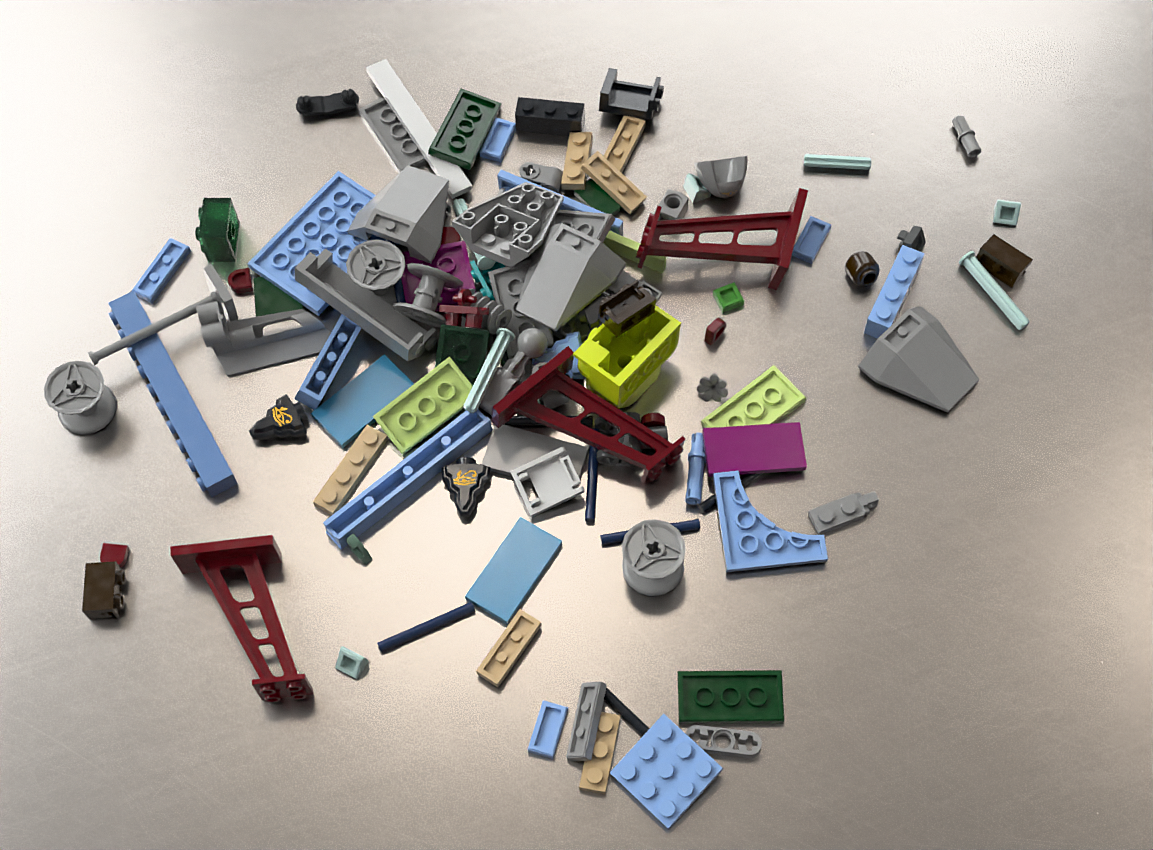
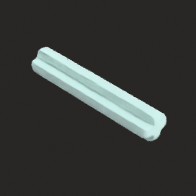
M806 154L804 156V166L869 170L872 162L869 157Z

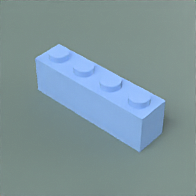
M902 245L867 319L865 334L878 339L895 323L920 270L924 253Z
M341 314L294 398L313 410L318 407L361 330V327L343 314Z

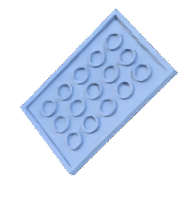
M338 171L247 263L248 267L319 316L329 304L295 280V267L310 252L318 256L326 248L333 254V264L347 273L346 262L349 253L357 245L367 241L350 235L347 231L356 214L376 195ZM372 234V236H371V238L369 239V241H370V240H383V241H384V238H381V237H379V236H376V235H373V234Z

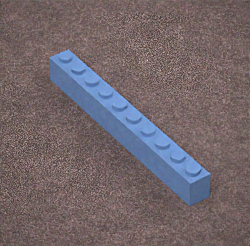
M134 290L108 303L112 310L108 314L113 324H119L121 327L118 330L121 339L152 324ZM155 333L132 344L127 350L133 361L138 359L141 365L137 366V369L142 378L148 377L150 383L146 386L152 397L158 396L160 401L156 405L162 416L168 415L170 420L166 421V424L172 435L178 434L180 439L176 440V443L182 454L187 452L190 456L186 461L192 473L195 471L199 473L200 477L196 480L202 492L208 490L212 498L237 485L238 483L158 334Z

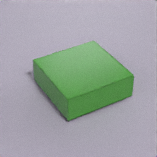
M734 282L713 290V296L722 313L744 305V299Z

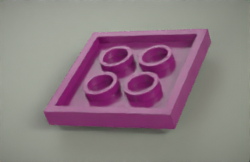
M465 241L441 245L431 264L411 257L409 251L402 252L405 259V269L401 278L406 303L413 304L416 296L414 292L419 287L421 281L420 278L408 271L407 264L410 263L422 264L442 270L463 282L461 288H443L441 294L443 300L441 303H438L435 312L439 311L440 305L458 306V302L453 301V296L458 295L461 289H475Z

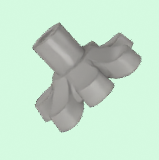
M712 373L710 378L703 376L699 381L700 384L697 386L699 393L704 392L702 399L706 402L711 397H713L715 402H720L721 396L727 397L728 389L725 388L727 386L726 380L720 379L716 373Z

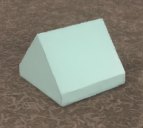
M690 173L686 175L683 187L692 203L711 196V193L704 187L698 176Z
M997 200L994 207L993 222L1017 226L1021 203Z
M342 646L335 668L358 679L369 660Z

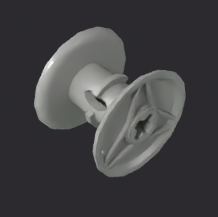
M370 240L357 245L349 253L346 262L348 275L355 284L369 289L393 306L397 303L393 285L403 275L405 269L404 255L398 247L383 240Z
M416 263L407 264L408 271L420 278L421 281L419 287L414 292L416 296L413 304L400 302L394 304L393 309L406 317L428 325L449 327L445 325L446 319L435 311L438 303H441L443 300L441 297L443 288H461L463 282L447 272Z
M81 360L66 362L56 367L46 380L44 398L48 405L58 412V419L62 426L71 433L81 435L95 433L103 429L113 419L116 411V397L112 390L104 385L102 373L92 363Z
M658 519L643 520L633 525L625 534L621 546L623 555L622 572L626 582L638 593L648 596L663 595L673 590L681 581L684 572L683 559L686 549L681 533L669 522Z

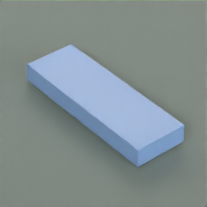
M170 238L132 291L134 290L138 297L153 304L191 252L190 247Z

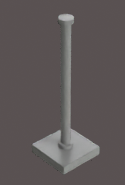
M210 264L203 268L210 290L209 297L98 351L88 352L93 365L99 364V360L196 314V306L220 300L227 321L239 320L233 297L213 265Z

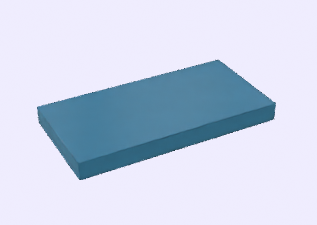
M384 354L315 409L311 415L344 448L361 434L366 425L371 426L376 422L373 418L376 413L414 385V383Z
M520 516L465 595V599L508 625L561 547L562 540Z

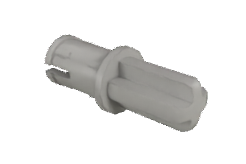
M957 115L952 120V123L959 135L958 141L963 143L968 157H975L982 152L974 137L975 131L970 129L965 116Z

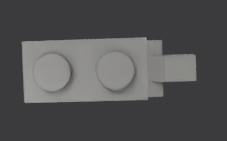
M875 491L863 496L860 492L853 493L809 510L808 515L818 535H822L863 519L865 515L870 513L869 508L878 505L879 498Z

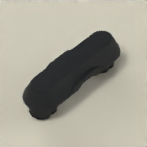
M344 89L342 92L334 93L330 96H299L296 110L304 116L325 115L352 110L358 104L359 96L353 89Z

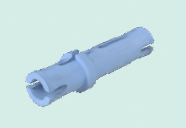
M699 432L693 433L691 436V449L687 458L689 470L685 502L691 505L701 503L704 463H706L703 435Z

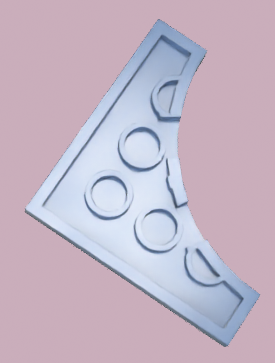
M739 471L713 474L726 572L827 562L828 556L824 535H808L793 531L791 533L775 526L776 524L768 520L761 513L759 514L750 503L742 486Z

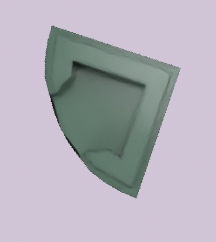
M354 534L347 538L349 549L363 564L367 565L373 560L367 549Z

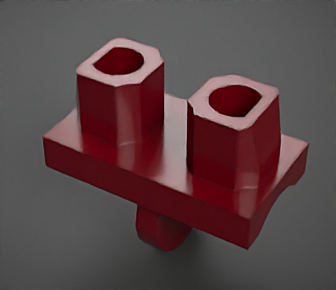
M466 288L461 289L458 295L453 296V301L458 302V306L440 305L439 312H445L446 326L461 327L462 313L466 314L465 327L481 328L483 315H489V308L471 307L472 303L477 302V297L472 296L471 291Z

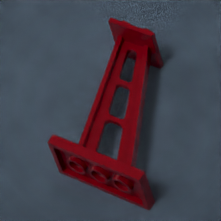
M799 188L787 212L658 221L662 207L657 205L655 213L649 214L642 234V240L636 254V258L640 259L637 268L642 269L647 255L774 264L768 288L777 290L789 268L808 190ZM775 230L777 232L775 243L771 246L741 245L737 242L738 235L743 231ZM702 233H733L732 241L729 244L700 243L698 239ZM694 234L692 242H667L659 240L661 235Z
M569 346L492 407V422L497 428H500L517 413L644 469L641 477L643 483L649 479L651 481L657 479L663 473L662 469L667 464L672 466L681 458L680 454L684 451L683 445L686 439L683 436L672 444L565 375L572 369L574 352ZM555 390L581 405L584 411L577 417L569 418L539 404L537 400L548 391ZM589 414H596L618 427L620 432L613 437H608L581 424L580 421ZM629 434L656 450V453L652 456H647L620 443L618 440L624 435Z
M266 535L170 546V556L182 574L202 572L260 678L253 679L252 686L261 700H265V702H278L281 700L280 698L304 699L307 695H312L313 688L305 673H298L261 566L282 563V553L274 536ZM243 568L254 594V599L246 602L236 601L221 574V570ZM256 607L260 610L269 633L267 638L256 639L252 636L241 614L242 609ZM260 646H274L284 672L283 676L275 677L272 675L259 649Z

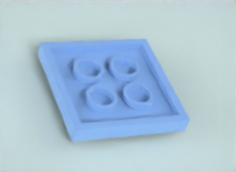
M663 714L611 770L610 774L670 829L721 773L723 768Z

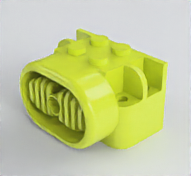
M655 305V313L617 338L604 324L599 328L595 327L590 332L588 339L573 353V356L578 359V371L586 377V388L618 409L632 405L656 381L661 371V365L675 351L678 345L681 322Z

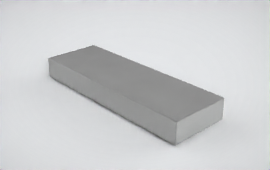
M601 681L587 682L581 685L566 758L571 761H588L592 758L607 684Z

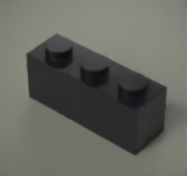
M518 97L515 111L516 131L569 136L570 132H583L585 103Z

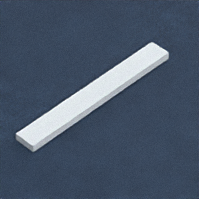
M385 59L366 67L368 75L435 174L449 179L448 193L453 199L471 191L472 184L458 165L428 154V150L437 133L388 61Z

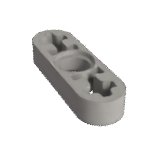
M693 725L685 733L689 737H693L694 733H700L699 736L702 739H708V734H712L711 747L707 746L708 741L700 740L699 744H697L708 754L754 758L759 754L762 746L759 735L751 731ZM720 735H725L730 739L731 744L727 748H720L716 745L715 739ZM735 737H739L738 743H746L747 739H751L752 744L757 745L752 747V751H748L745 745L738 744V750L733 749Z

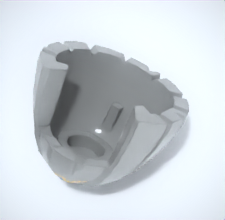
M747 156L721 159L720 161L696 162L694 165L700 181L711 194L719 198H728L735 195L741 189L747 171L748 158Z

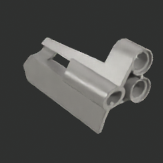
M220 300L196 306L206 348L212 347L228 377L319 354L331 334L320 320L304 309L227 322ZM294 319L303 326L267 336L263 335V328L265 326Z

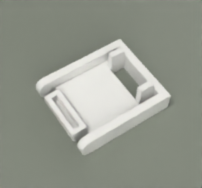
M560 447L510 471L531 517L585 492L583 486L573 489L581 481L569 455L561 459L558 457L567 452L565 447ZM529 478L539 497L531 501L522 485V481Z

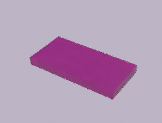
M800 422L703 428L702 430L708 477H713L714 473L739 471V475L803 471L807 468Z

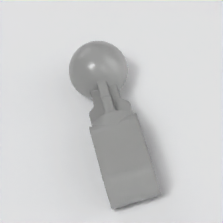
M528 328L524 330L518 337L517 346L519 351L513 359L507 360L503 367L497 368L479 405L481 409L491 416L492 407L521 384L520 379L525 373V366L529 360L539 358L546 352L548 339L540 329Z

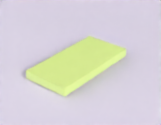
M449 356L376 413L373 418L401 454L404 455L462 410L473 386Z
M773 365L702 419L701 424L704 428L779 423L806 402V397Z

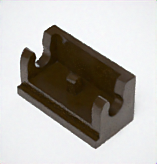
M995 234L983 244L976 256L988 273L1011 288L1024 276L1026 268H1028L1033 260Z

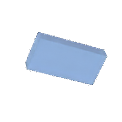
M495 118L480 150V157L501 163L516 131V123Z
M810 216L794 245L792 256L812 264L832 225Z
M543 700L528 746V752L551 759L554 758L568 713V707Z

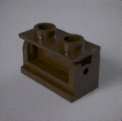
M638 280L630 285H624L619 292L611 297L604 298L599 304L598 319L616 338L655 313L656 298L651 296L642 286L638 287Z
M116 561L86 563L82 612L88 619L112 617L113 614L116 618H119L120 609H123L124 606L121 586L125 584L126 578L125 571L120 568Z

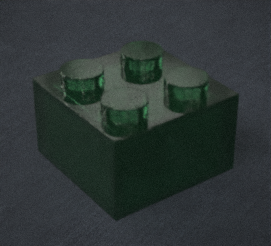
M203 198L202 207L198 209L200 225L196 227L195 231L196 240L200 241L201 252L205 253L208 262H235L240 221L232 199Z
M441 324L435 367L450 356L467 379L476 380L488 355L490 332Z

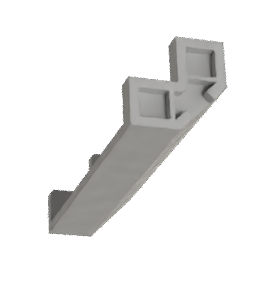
M326 248L318 256L310 252L295 267V280L406 361L421 356L426 350L430 351L437 342V329L432 327L427 332L414 321L394 310L393 306L375 293L355 284L347 273L333 264V254Z

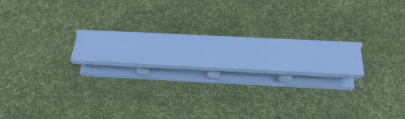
M479 409L474 413H469L468 411L462 413L324 521L326 534L341 550L348 545L347 538L350 535L354 534L356 537H359L440 473L442 467L450 465L492 432L491 420L485 417Z

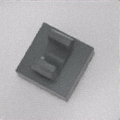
M915 225L910 232L901 230L897 236V239L902 240L899 247L904 245L921 251L926 243L922 227Z

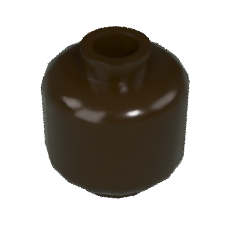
M865 251L852 254L845 264L847 275L857 286L873 284L880 272L878 263L871 254Z

